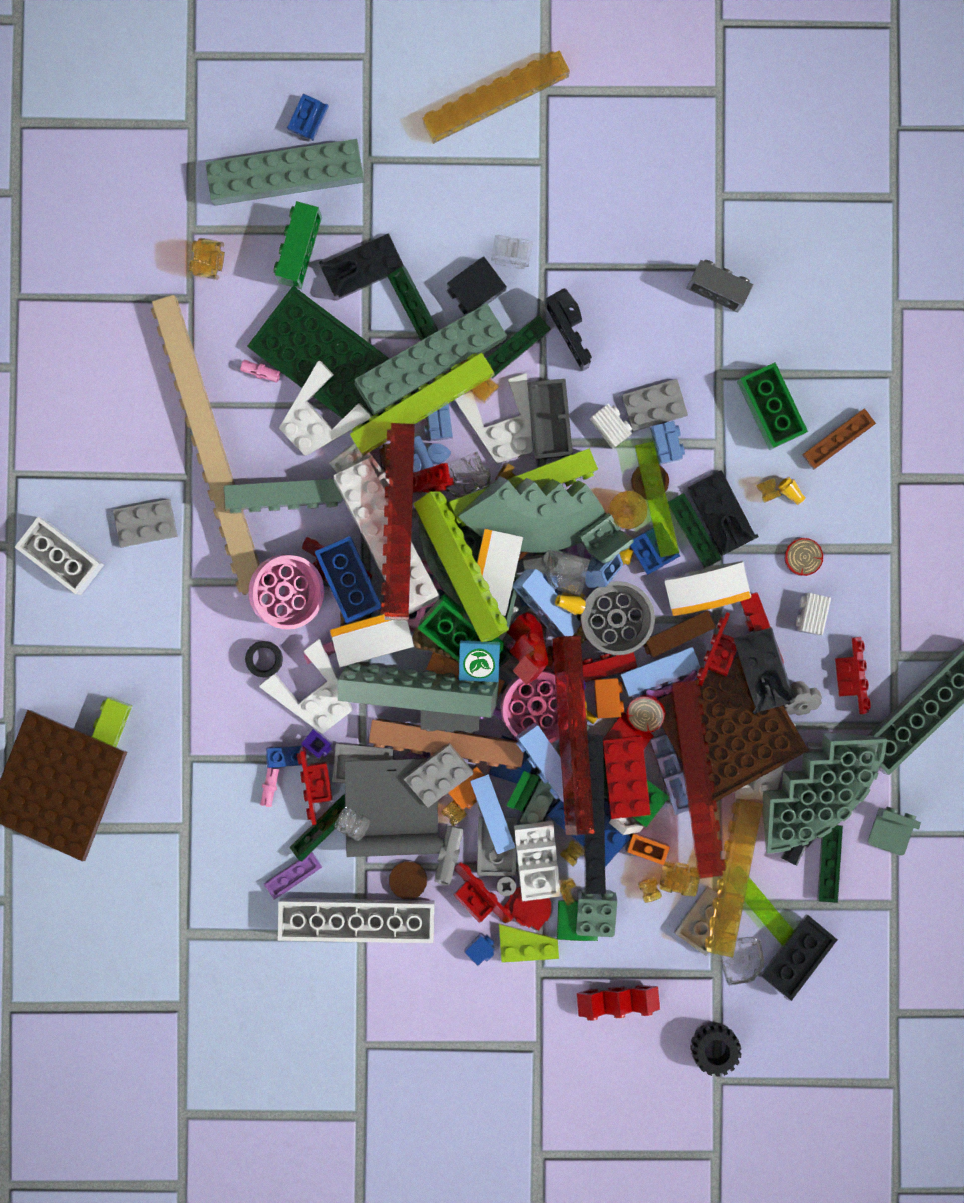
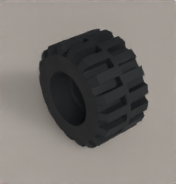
M717 1022L715 1025L707 1023L708 1026L704 1027L702 1025L700 1027L701 1030H696L694 1033L696 1036L691 1039L692 1045H690L692 1057L701 1071H706L710 1076L715 1074L716 1077H720V1073H723L725 1076L728 1074V1070L734 1071V1065L738 1066L740 1063L738 1058H741L742 1055L740 1052L742 1050L741 1045L734 1032L728 1026H721ZM714 1040H721L726 1043L725 1053L719 1058H709L705 1054L707 1045Z

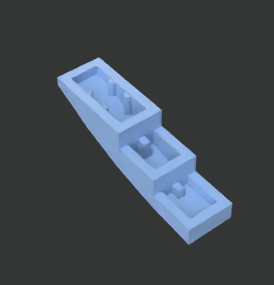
M666 734L653 737L650 742L675 815L694 809L671 742Z
M489 774L470 781L497 854L515 848Z

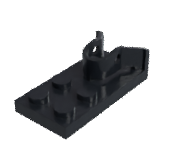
M389 233L327 262L319 261V265L336 301L387 278L388 275L404 266Z
M563 288L546 298L545 307L581 371L589 368L592 356L587 348L584 349L581 345L582 338L580 334L572 329L573 326L582 322L581 312L578 303L573 299L568 290Z
M722 470L687 488L722 556L759 538L758 534H754Z
M772 627L733 638L755 705L753 713L757 714L760 711L793 704L795 699Z
M805 915L763 972L758 971L757 975L779 991L786 1000L792 1001L838 939L809 915Z

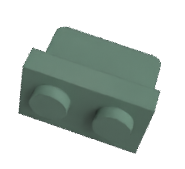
M609 513L578 535L588 553L601 563L612 561L617 554L628 549L634 542L631 536L620 530Z
M887 806L885 810L879 807L868 838V844L902 856L906 852L913 828L919 830L921 822L916 820L917 816L905 813L903 816L897 814V809Z
M585 889L578 890L577 935L613 937L615 935L617 913L616 892L606 890V894H586Z

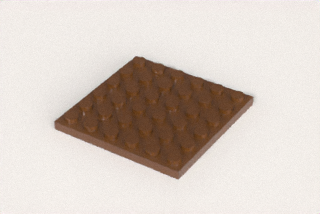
M739 656L734 658L727 676L711 671L707 673L702 686L698 685L699 679H696L658 700L663 704L666 712L665 720L661 726L706 807L797 758L804 752L809 751L783 705L760 711L757 714L753 713L755 705Z
M27 710L0 779V824L77 860L86 861L127 751L37 712Z

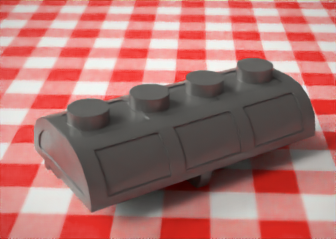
M566 379L527 382L535 459L561 458L573 455Z

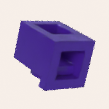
M315 728L301 743L317 758H320L322 755L326 757L332 750L330 747L332 742ZM318 740L322 742V747L320 748L316 746V741Z

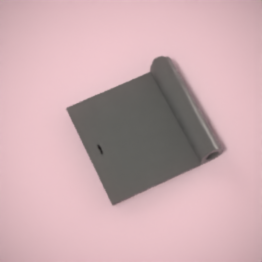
M428 758L345 761L346 857L440 853V849L443 847V838H439L438 801L427 807L404 780L405 775Z

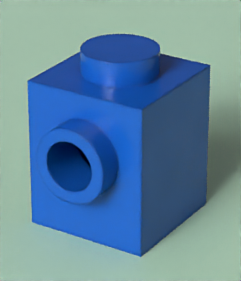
M480 933L465 948L464 952L479 966L484 960L487 962L493 957V951L495 950L493 944L495 942L489 935L486 934L484 936Z

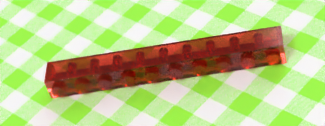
M391 423V429H387V441H391L390 448H386V460H390V467H386L385 479H389V486H385V498H389L388 505H384V517H388V525H384L383 536L387 537V544H383V556H387L386 563H382V575H386V583H382L381 595H385V602H381V614H385V620L409 621L415 424Z
M561 636L553 638L565 829L566 835L594 834L581 636Z
M695 680L672 683L671 688L698 878L723 876L726 866L725 860L720 857L723 845L722 840H718L717 832H720L719 820H715L714 812H717L716 800H712V793L715 792L713 781L709 779V773H712L711 762H707L706 754H709L708 742H704L703 737L706 734L705 723H701L700 715H704L702 703L699 704L698 696H701L700 685H696Z

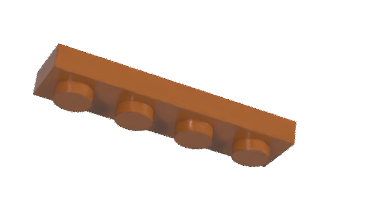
M864 408L802 455L814 470L876 423Z

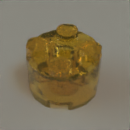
M199 238L198 241L194 240L192 243L194 256L193 260H190L189 271L193 272V275L197 277L218 280L219 275H217V272L222 271L225 252L221 251V247H224V242Z
M624 491L617 494L611 500L607 513L612 515L614 523L620 529L632 530L644 522L648 508L646 501L640 494L634 491ZM624 506L632 509L631 515L623 513Z
M665 861L662 867L659 889L670 893L672 891L681 893L684 896H696L701 877V868H689V864L678 862V865H675L673 862Z

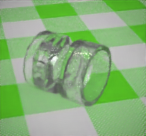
M345 807L340 813L334 829L343 834L348 833L350 838L359 842L369 827L370 819L362 814L357 816L356 811Z

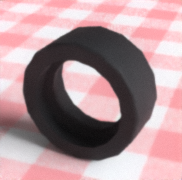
M256 642L246 652V667L255 676H272L282 666V652L272 642ZM260 648H268L275 655V664L269 670H260L253 663V655Z

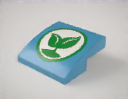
M460 641L459 680L498 682L500 642Z

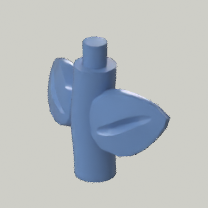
M420 436L414 437L408 441L414 453L406 455L402 459L400 465L401 475L404 476L433 467V464H441L449 458L451 452L447 447L438 443H433L426 447Z

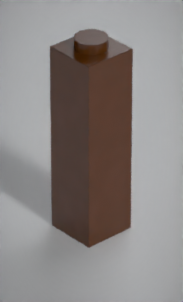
M706 610L649 637L643 648L647 655L650 654L651 657H655L715 629L716 626L709 611Z

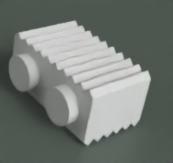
M607 404L590 417L589 420L609 446L614 449L632 435L630 432L632 428L626 420L623 422L620 419V412L614 405L611 407L610 404Z
M805 593V596H802L800 600V607H802L801 615L798 614L795 625L798 626L797 630L823 635L831 598Z

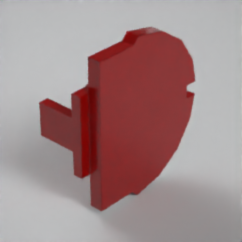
M520 887L516 888L504 905L512 912L510 915L516 919V922L528 928L532 926L538 931L551 915V901L549 898L522 901Z

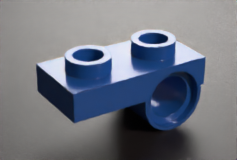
M304 746L266 748L267 768L299 766L297 753H300V748Z

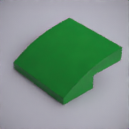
M524 771L506 806L521 812L524 811L540 777L531 772Z
M558 900L556 939L598 941V936L577 935L578 901Z

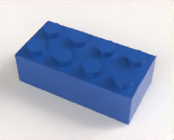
M351 536L315 551L347 624L383 608Z
M578 791L564 802L558 799L547 812V815L584 847L583 793ZM604 813L605 866H607L631 839V836L629 834H621L609 823L611 818Z

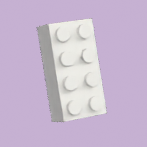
M42 517L36 518L15 546L17 550L78 595L85 591L105 565Z

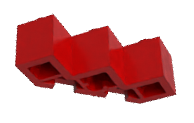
M529 612L518 616L507 631L516 641L510 652L520 661L513 672L526 685L537 679L549 664L542 626L535 616Z
M635 985V988H625L624 986L610 987L608 990L598 991V989H589L577 993L578 1016L585 1017L588 1021L598 1020L599 1016L605 1014L614 1015V1018H624L626 1014L631 1012L641 1013V1016H651L653 1012L660 1010L658 986Z

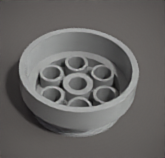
M622 581L609 582L606 587L594 589L586 598L585 609L580 614L581 628L589 643L599 651L612 655L629 654L642 647L651 636L655 624L654 608L648 596L637 586ZM620 595H625L628 599V603L625 606H621L618 603ZM605 598L609 601L607 609L600 608V599ZM632 610H637L640 613V618L637 621H633L630 618ZM614 613H618L621 616V621L618 624H614L611 621V616ZM595 616H599L602 619L600 627H595L592 624V619ZM626 628L633 630V636L630 639L625 638L623 635ZM607 631H612L615 635L614 640L611 642H607L604 638Z

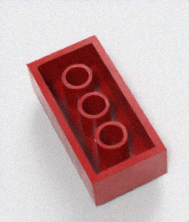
M642 736L603 739V760L610 818L618 819L651 815Z

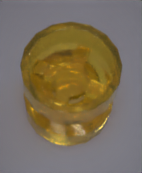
M775 478L756 485L758 491L762 493L764 503L782 496L780 490H775Z
M455 800L450 802L441 811L444 816L450 819L449 822L452 826L458 824L467 815L464 809L458 807L459 805Z
M571 840L568 843L567 849H563L560 855L574 867L577 864L578 858L584 856V849L574 840Z
M656 878L646 879L638 883L640 890L643 891L644 903L652 902L662 897L661 891L657 888L658 882Z

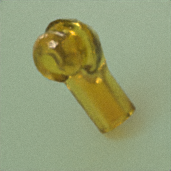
M573 878L565 879L560 887V893L567 906L575 902L571 894V889L576 886Z

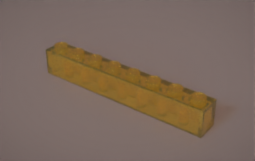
M560 50L557 52L551 51L539 61L533 60L527 64V67L521 70L517 68L504 78L502 76L496 78L488 86L482 85L478 87L476 92L470 95L466 93L460 96L459 100L454 103L448 102L437 111L427 112L424 115L425 117L422 118L423 125L434 144L568 78L570 70Z
M736 799V802L732 804L731 813H733V819L728 824L729 840H726L724 844L726 855L725 859L721 861L720 870H722L721 878H718L716 885L718 896L713 900V909L715 911L714 916H711L709 920L710 936H707L705 941L707 952L732 958L734 956L763 807L762 803Z

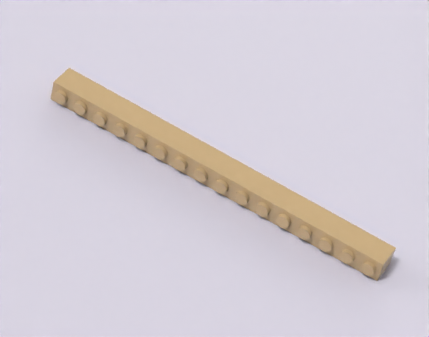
M175 295L152 301L153 308H151L154 319H157L159 323L157 331L165 344H162L164 353L169 355L170 358L168 366L171 374L174 373L176 378L174 386L177 392L180 391L182 397L179 399L182 410H186L188 416L185 417L187 427L192 429L191 441L194 447L197 446L199 452L196 454L197 460L204 468L202 476L205 483L208 482L210 487L208 495L210 500L215 503L216 508H213L216 519H219L221 523L219 527L222 538L225 537L227 545H225L226 553L228 556L231 555L233 563H230L232 572L237 574V589L239 593L242 592L243 595H248L251 577L260 563L244 511L241 510V513L230 514V511H225L223 487L225 485H235L178 299Z

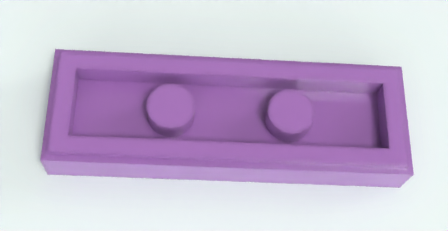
M311 852L302 862L300 860L296 861L265 882L264 886L275 900L322 868V865L314 853Z

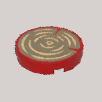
M800 538L788 545L784 560L792 573L798 576H808L820 569L823 563V552L816 541L809 538Z
M645 694L637 696L631 701L626 715L628 722L634 729L639 732L650 733L661 727L665 720L666 712L663 704L657 698Z

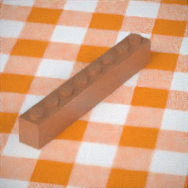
M380 718L372 720L369 743H374V747L385 748V745L393 746L392 749L397 751H404L405 748L411 749V752L415 754H423V751L430 752V756H432L450 743L462 758L468 759V762L471 763L485 761L489 766L498 767L499 764L506 765V768L517 770L518 767L523 765L524 752L520 750L516 744L518 741L460 731H426L421 729V725Z

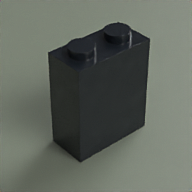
M483 256L447 282L448 289L446 291L452 299L456 298L459 302L458 308L465 315L486 303L492 302L506 291L507 286Z

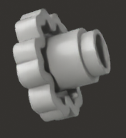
M797 681L790 685L795 702L783 706L789 715L795 713L798 716L808 714L811 710L818 709L822 704V696L817 688L809 689L803 681Z

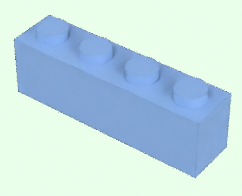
M526 569L514 582L512 587L557 640H569L581 626L577 615L555 605L558 595L554 587L547 583L539 570Z
M689 647L619 675L627 696L632 695L633 698L643 695L644 690L649 688L650 690H657L662 687V683L668 681L669 684L680 681L679 677L683 675L688 677L693 670L697 671L700 669V664L693 647Z
M533 723L516 736L518 739L517 746L522 752L526 751L530 757L527 760L533 768L537 767L541 772L538 774L544 784L549 783L551 786L549 791L555 799L559 798L564 802L582 789L536 723Z

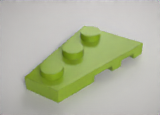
M499 923L502 963L559 959L558 939L555 937Z

